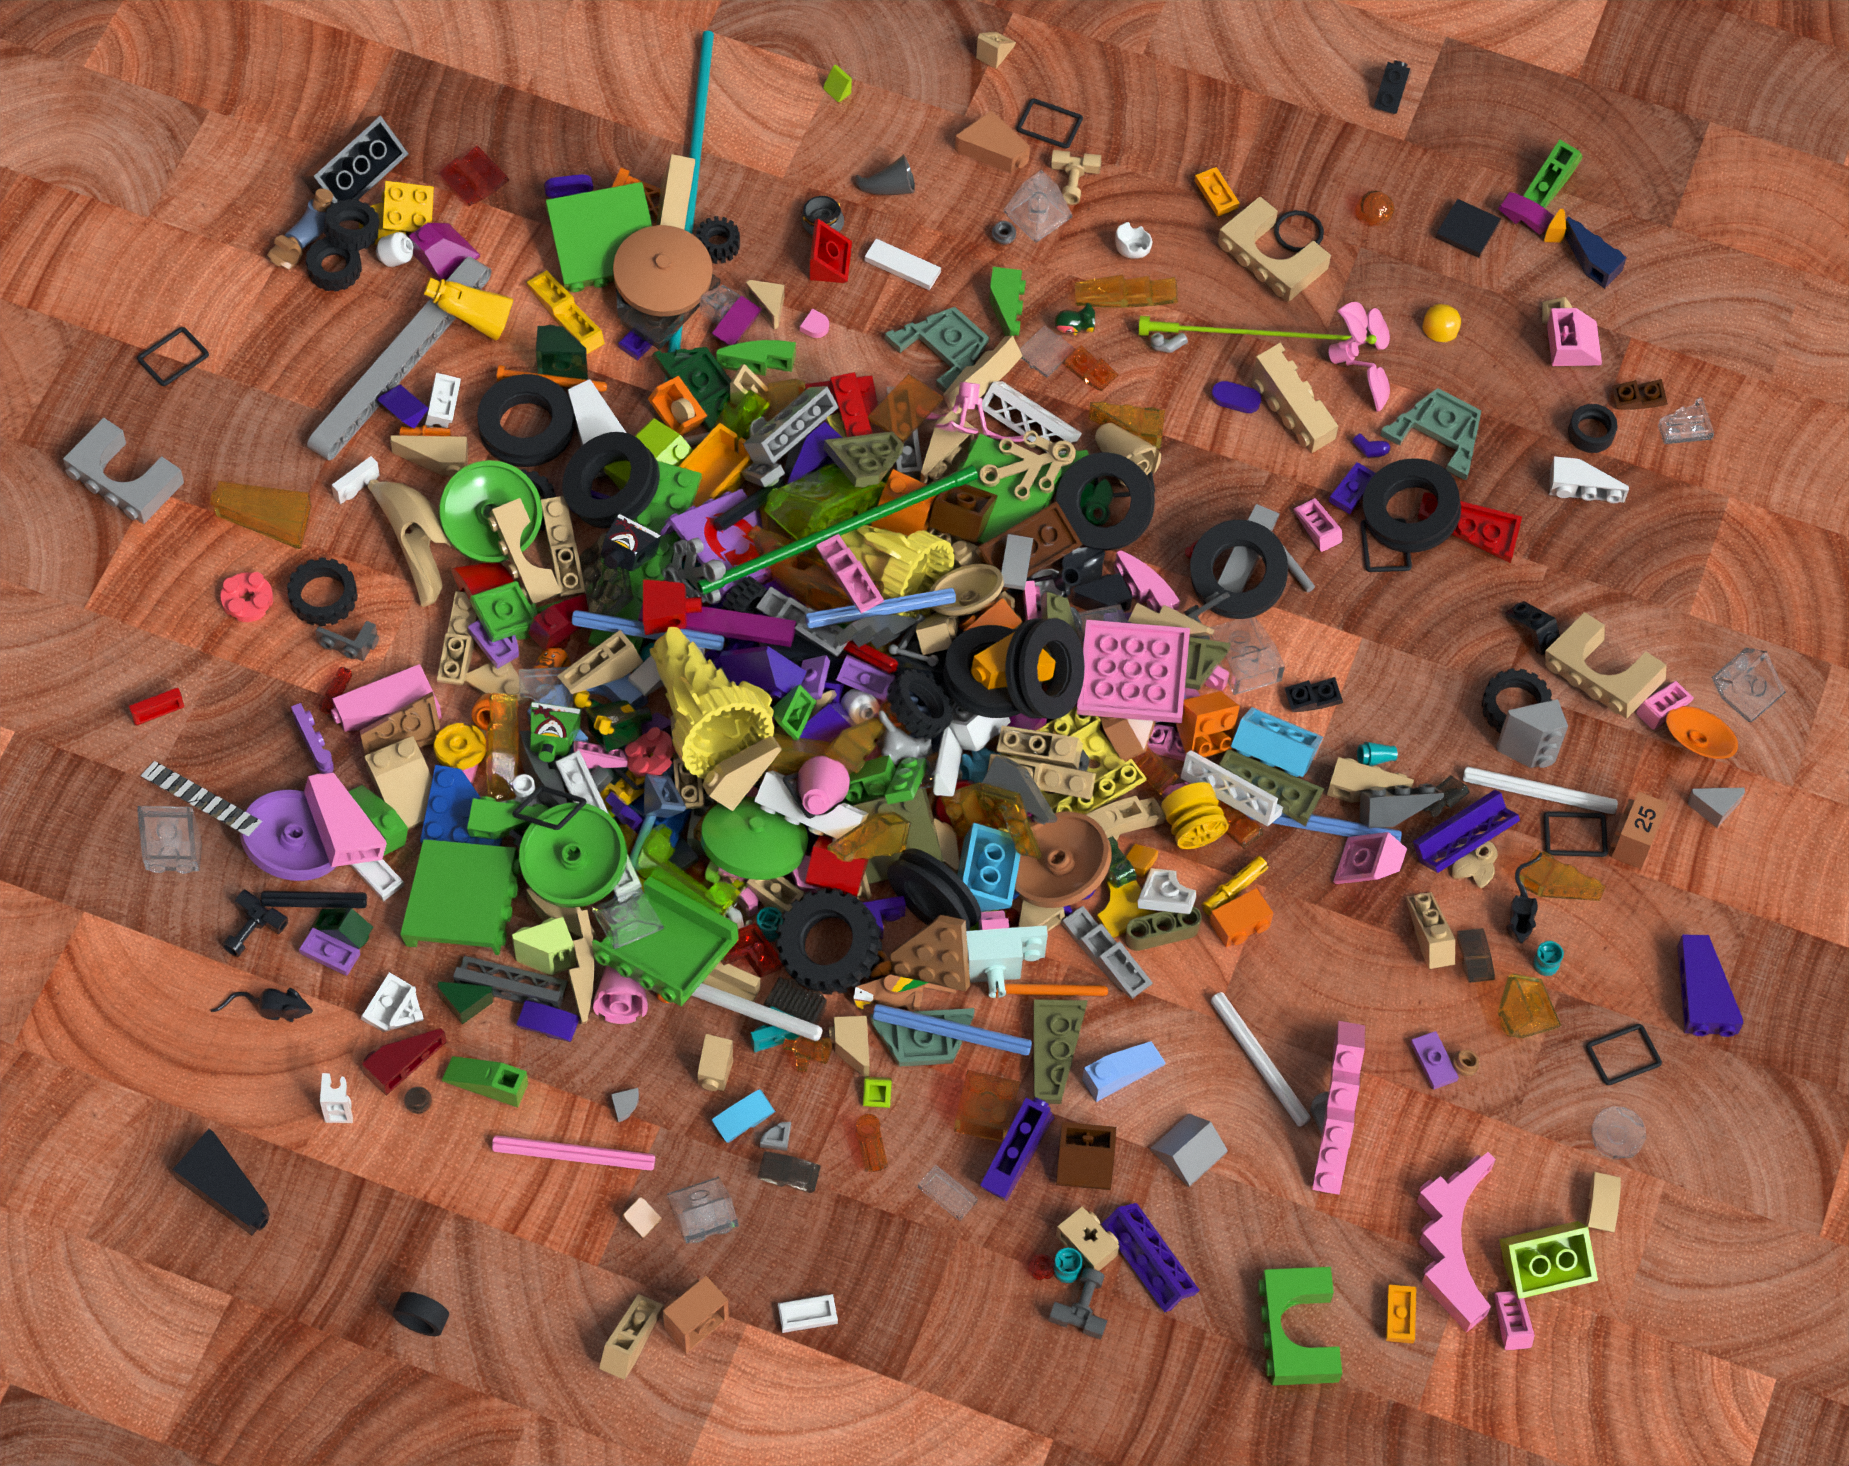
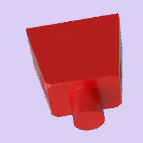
M643 580V625L645 635L667 632L668 627L684 629L687 627V613H702V598H687L685 584Z

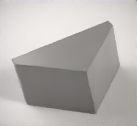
M1745 788L1692 789L1688 798V805L1718 828L1740 804L1745 794Z

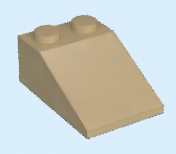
M951 411L945 417L941 416L935 423V426L936 424H947L951 420L959 425L960 416ZM967 421L964 422V427L974 428ZM934 426V432L921 470L920 482L929 485L954 473L960 463L967 460L969 453H967L968 448L974 439V434H965L958 431L949 432Z
M409 737L364 756L367 771L380 798L394 808L407 825L408 830L423 824L432 776L414 737Z

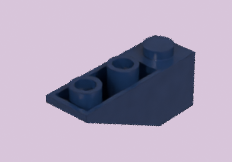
M1569 216L1566 218L1564 236L1587 277L1605 289L1623 271L1627 257L1620 250L1614 249L1603 241L1600 236L1590 232L1580 222L1573 220Z

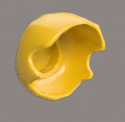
M1436 304L1426 312L1422 328L1430 339L1436 342H1448L1457 337L1461 326V317L1455 308L1446 304Z

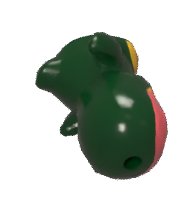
M1086 303L1085 307L1079 312L1072 310L1060 311L1055 318V327L1062 333H1072L1073 335H1076L1081 330L1094 332L1095 310L1090 303Z

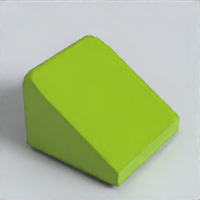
M834 65L823 89L837 102H840L851 94L852 78L840 67Z
M866 1076L864 1079L863 1106L890 1108L892 1078Z

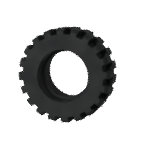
M819 888L817 890L818 893L814 894L808 891L803 894L804 899L792 901L790 903L793 906L789 912L784 910L781 915L783 923L782 925H777L776 933L779 935V939L775 940L776 948L779 950L778 958L781 964L784 965L787 973L808 990L815 993L820 991L825 995H832L834 991H837L839 994L845 993L848 987L853 986L856 988L861 985L860 980L864 976L868 979L871 974V967L873 965L877 966L880 959L877 954L878 951H882V942L879 940V936H881L880 927L877 925L871 911L851 893L843 894L841 889L833 888L832 891H828L826 888ZM827 918H839L845 921L853 934L852 945L848 953L841 960L830 965H819L813 962L805 950V941L811 928Z

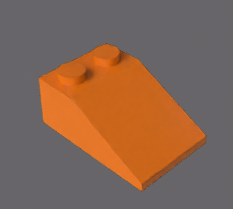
M893 469L884 487L878 506L922 488L927 484ZM938 495L874 521L871 526L879 529L885 528L907 536L919 530L927 531L934 501Z

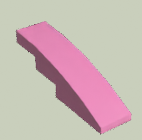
M839 534L816 545L823 561L860 613L884 602L883 597L861 562L857 561L851 549L847 548Z

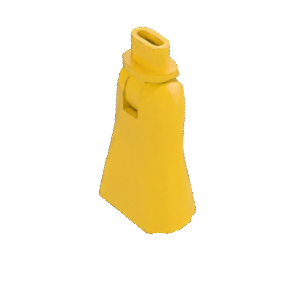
M431 277L424 290V295L433 298L432 302L437 304L443 311L468 323L495 341L498 340L504 330L513 303V298L475 289L457 282L445 281L444 279L438 281Z

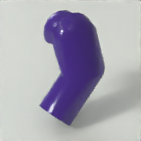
M1361 433L1352 440V443L1368 458L1382 457L1390 451L1388 442H1369Z

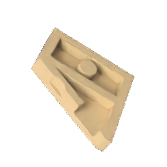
M490 662L467 673L464 682L466 686L471 685L479 690L481 695L487 693L499 695L505 701L507 711L530 700V694L511 662L498 669Z

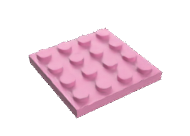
M1086 620L1083 647L1084 681L1078 698L1077 715L1182 723L1190 628Z

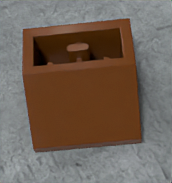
M1062 1122L1056 1185L1111 1190L1117 1127Z

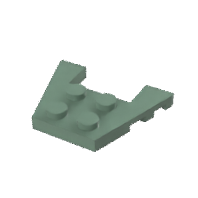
M956 307L928 316L925 321L914 324L912 322L904 325V329L896 332L891 330L885 334V340L899 353L920 339L946 362L951 369L936 380V386L944 393L966 366L975 365L989 343V337Z
M1437 388L1416 403L1413 409L1397 417L1396 421L1391 425L1383 427L1380 436L1400 446L1411 428L1419 430L1457 450L1448 463L1446 470L1466 480L1470 470L1481 410Z

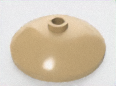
M973 564L957 568L938 579L929 591L952 588L956 594V602L932 608L936 612L948 616H963L976 613L991 604L1000 594L1004 585L1002 573L996 567L987 564Z

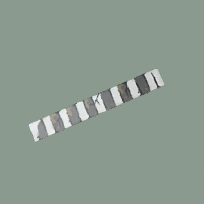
M156 761L141 775L143 778L246 836H249L262 822Z

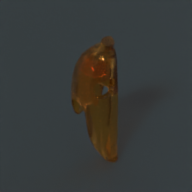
M758 525L754 526L748 533V536L754 541L759 556L794 542L774 532L761 529ZM810 549L766 567V570L774 580L790 595L816 610L823 611L846 607L850 601L820 554ZM871 578L879 593L882 594L884 591L883 582Z

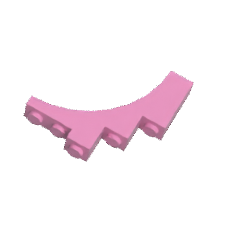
M1338 1021L1333 1046L1327 1105L1312 1190L1340 1195L1348 1149L1350 1148L1354 1128L1355 1106L1360 1086V1070L1365 1050V1025Z
M1489 1152L1482 1157L1479 1155L1475 1156L1467 1164V1169L1460 1174L1457 1171L1447 1182L1441 1176L1434 1182L1431 1179L1420 1187V1195L1417 1203L1433 1219L1422 1228V1236L1419 1243L1436 1260L1424 1269L1425 1275L1421 1284L1466 1333L1484 1319L1491 1308L1477 1289L1468 1271L1462 1250L1461 1237L1463 1212L1467 1199L1476 1185L1492 1170L1496 1160Z

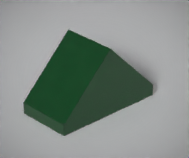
M438 981L439 998L461 1024H464L493 1003L492 987Z

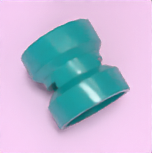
M765 907L757 915V934L763 941L775 942L776 939H779L776 929L778 924L782 925L783 919L781 918L782 913L777 908Z
M1553 941L1541 943L1533 960L1534 969L1544 976L1555 974L1564 956L1562 947Z
M1063 1248L1056 1254L1053 1272L1057 1280L1062 1283H1072L1080 1276L1083 1260L1081 1254L1074 1248Z

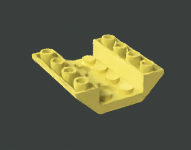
M1077 706L1065 716L1052 720L1036 731L1078 737L1083 743L1082 749L1088 755L1089 760H1097L1100 766L1095 769L1088 767L1087 770L1096 773L1092 799L1060 793L1048 794L1044 790H1040L1054 813L1077 812L1086 815L1105 806L1147 779L1132 759L1125 762L1119 758L1114 747L1100 731L1101 719L1098 716L1077 715ZM1000 752V755L1011 756V757H1017V756H1013V755H1009V754H1005V753H1001V752Z

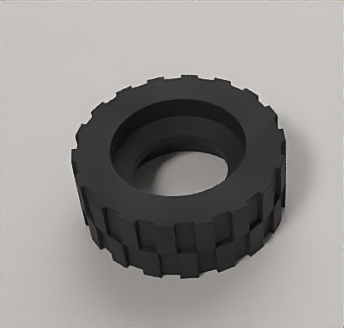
M351 199L337 201V203L331 204L330 208L326 210L324 234L332 245L340 249H347L348 251L366 249L371 244L373 245L378 237L379 215L373 207H370L365 202ZM342 221H356L363 224L364 227L352 230L340 226L339 223Z
M324 237L321 240H317L315 244H312L310 250L307 251L306 266L308 276L311 278V282L316 284L318 288L336 292L348 289L349 286L354 285L355 281L359 279L360 272H362L359 250L348 251L347 249H340L332 245ZM341 255L346 260V266L338 272H327L322 268V261L327 256Z

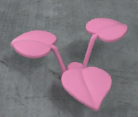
M1347 303L1338 312L1344 318L1352 337L1346 341L1331 344L1329 346V356L1334 364L1346 362L1347 366L1369 367L1367 377L1375 402L1376 412L1384 407L1389 398L1390 386L1384 370L1381 367L1376 368L1374 363L1356 361L1354 359L1359 354L1358 346L1367 343L1365 342L1367 334L1365 328L1367 326L1370 333L1377 338L1375 346L1378 350L1385 349L1388 346L1390 340L1389 329L1378 309H1371L1366 315L1360 303Z
M960 382L959 394L956 395V401L952 409L956 413L959 404L960 408H962L959 425L951 420L947 424H936L935 426L938 429L949 432L978 433L977 428L964 427L967 409H975V404H977L983 435L998 441L1005 438L1011 439L1014 443L1024 441V435L1004 437L987 429L982 408V398H978L980 384ZM920 406L916 409V416L925 420L937 421L941 416L945 417L947 415L934 414Z

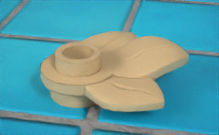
M1487 841L1454 862L1452 877L1454 879H1462L1473 876L1479 888L1486 886L1495 874L1493 863L1498 856L1496 846ZM1484 849L1488 850L1487 855H1479L1480 851Z

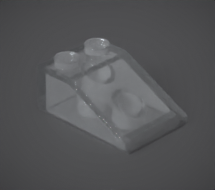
M1256 617L1237 619L1210 627L1215 630L1213 635H1209L1210 640L1231 643L1230 651L1221 661L1220 665L1229 672L1228 683L1233 695L1282 681L1285 665L1275 643Z
M138 806L141 851L145 869L154 873L177 871L186 874L192 871H199L202 840L192 807Z

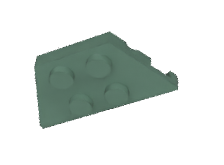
M974 1008L915 1011L914 1013L970 1026L975 1011ZM873 1014L870 1016L873 1027L899 1067L953 1064L963 1040L874 1020Z

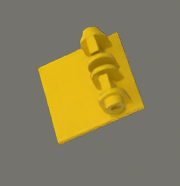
M385 181V190L382 191L381 200L384 201L382 229L414 233L425 224L432 223L434 187Z

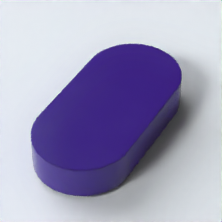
M584 174L554 177L544 183L545 194L549 198L554 199L591 192L593 190V181L590 176Z
M1221 381L1216 383L1212 390V399L1219 406L1243 413H1254L1260 407L1261 395L1253 388Z

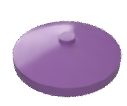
M280 790L259 797L248 807L246 812L262 822L249 836L240 832V838L245 853L260 869L282 879L305 881L322 877L336 868L330 865L304 791Z

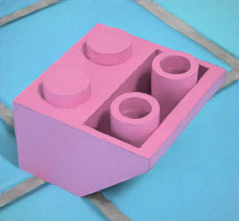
M1552 308L1547 323L1552 366L1601 365L1602 360L1596 321L1577 308Z

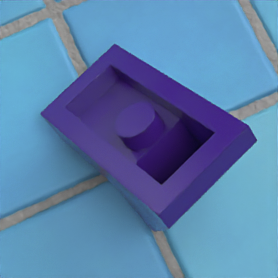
M904 896L863 902L874 915L876 923L880 927V939H883L884 931L882 920L896 921L901 917H905L906 904Z

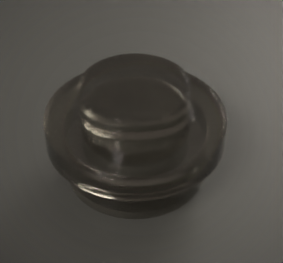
M414 1087L406 1093L404 1103L410 1112L421 1114L430 1108L432 1097L427 1089Z

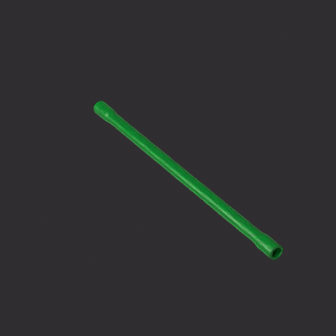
M973 465L958 470L948 477L730 568L717 581L709 582L706 578L697 581L698 590L702 596L718 590L728 583L811 549L837 534L840 536L954 487H960L977 480L978 473Z

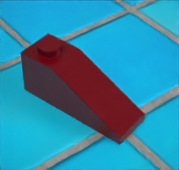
M588 593L554 604L533 617L528 634L546 651L582 628L572 624V616L575 610L598 614L600 606Z
M440 1028L381 1046L377 1051L370 1052L364 1058L362 1063L364 1075L387 1096L447 1043L445 1032Z

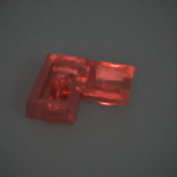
M756 923L738 929L739 940L721 960L723 965H727L746 958L759 978L779 971L783 967L778 954Z

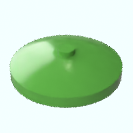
M492 460L470 464L462 468L450 479L441 495L439 520L443 532L450 544L469 559L482 563L508 561V556H504L499 548L498 541L501 539L497 531L493 532L489 525L488 518L491 517L489 512L494 508L521 498L531 521L524 528L520 537L521 552H523L534 541L541 525L542 504L538 491L526 474L510 464Z
M744 797L734 811L719 803L706 814L700 835L702 848L714 864L730 874L754 880L774 879L795 870L805 857L808 834L804 824L800 822L799 825L786 821L784 819L785 815L779 812L771 814L760 808L761 804L754 802L756 797Z
M579 803L557 805L546 810L536 819L558 825ZM585 804L560 830H553L531 823L521 841L519 862L528 886L537 896L556 906L577 908L601 900L616 887L626 868L627 845L619 825L608 813L593 805Z

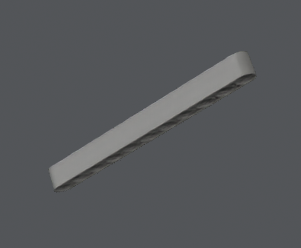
M467 257L446 281L457 282L481 290L488 282L492 270L474 258ZM431 298L312 433L307 447L327 460L335 458L381 405L377 399L395 388L457 317L443 311L437 304L432 302L433 298Z

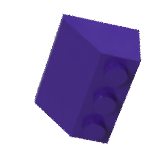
M769 646L722 651L720 654L724 674L730 683L734 681L739 686L740 682L746 681L762 688L770 695L771 702H779L796 685H801L806 674L804 669Z
M840 702L830 703L807 721L798 740L795 741L789 736L779 744L782 750L774 760L789 774L797 773L803 764L813 757H830L835 752L833 747L840 742L844 745L855 736L853 731L858 728V725L851 719Z

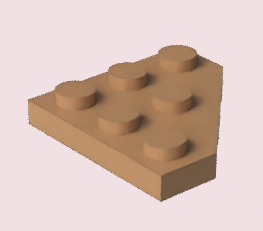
M940 915L927 927H923L912 935L905 943L897 946L890 954L892 975L929 982L961 991H967L970 987L966 920Z

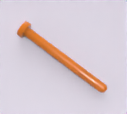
M499 365L497 370V382L507 377L521 374L542 376L554 381L560 387L568 388L587 381L577 378L505 370L506 367L503 365ZM592 381L598 391H607V384L605 382Z
M1004 983L1006 994L1108 995V987L1101 985Z

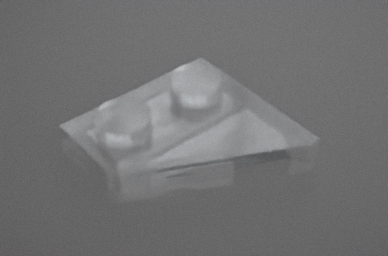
M1698 398L1692 406L1688 408L1683 406L1676 410L1674 414H1668L1659 420L1658 427L1664 444L1713 440L1714 430L1703 398Z

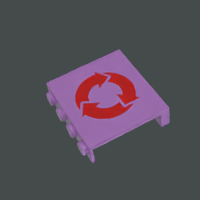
M742 489L733 493L728 491L716 500L711 498L697 508L695 506L688 508L680 515L677 513L671 515L665 520L666 525L660 532V535L663 536L666 534L670 535L673 531H676L679 537L686 541L698 537L704 547L703 551L696 556L700 565L702 566L705 562L712 559L721 560L726 570L784 546L780 542L768 550L766 549L763 539L761 514L757 509L727 530H722L721 532L716 530L714 520L747 498ZM792 556L745 577L751 576L760 584H763L783 575L795 559ZM745 577L718 589L721 599L712 604L715 605L726 600L727 594L732 592L731 589L736 587L739 581L742 582V579Z

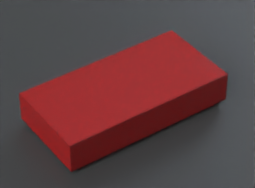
M177 687L130 705L129 709L136 726L182 709L185 705L182 694Z

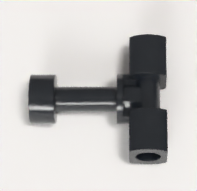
M244 889L235 899V906L246 913L245 918L247 922L235 937L228 935L223 941L222 946L231 955L239 957L246 949L243 944L255 928L262 929L265 925L279 935L287 926L288 917L273 907L270 910L260 905L259 898Z

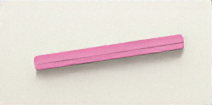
M498 1135L494 1136L492 1142V1150L494 1152L642 1170H653L655 1166V1155Z

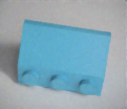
M1251 707L1241 719L1231 747L1237 749L1236 752L1247 757L1254 756L1261 759V763L1285 769V773L1295 777H1303L1315 757L1323 736Z
M973 823L964 837L957 876L971 890L980 906L981 912L1010 908L1012 906L1024 838Z

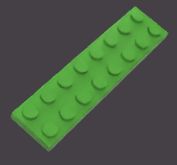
M657 461L660 471L657 492L649 506L633 521L660 534L666 525L665 520L675 513L680 515L692 507L702 479V473ZM673 531L670 535L661 536L657 555L636 570L628 571L620 566L614 569L598 614L638 621L643 603V580L664 581L665 577L662 576V571L669 563H672L674 556L673 545L681 539L676 531ZM593 629L588 644L596 648L614 635L615 632ZM624 634L640 655L646 638Z

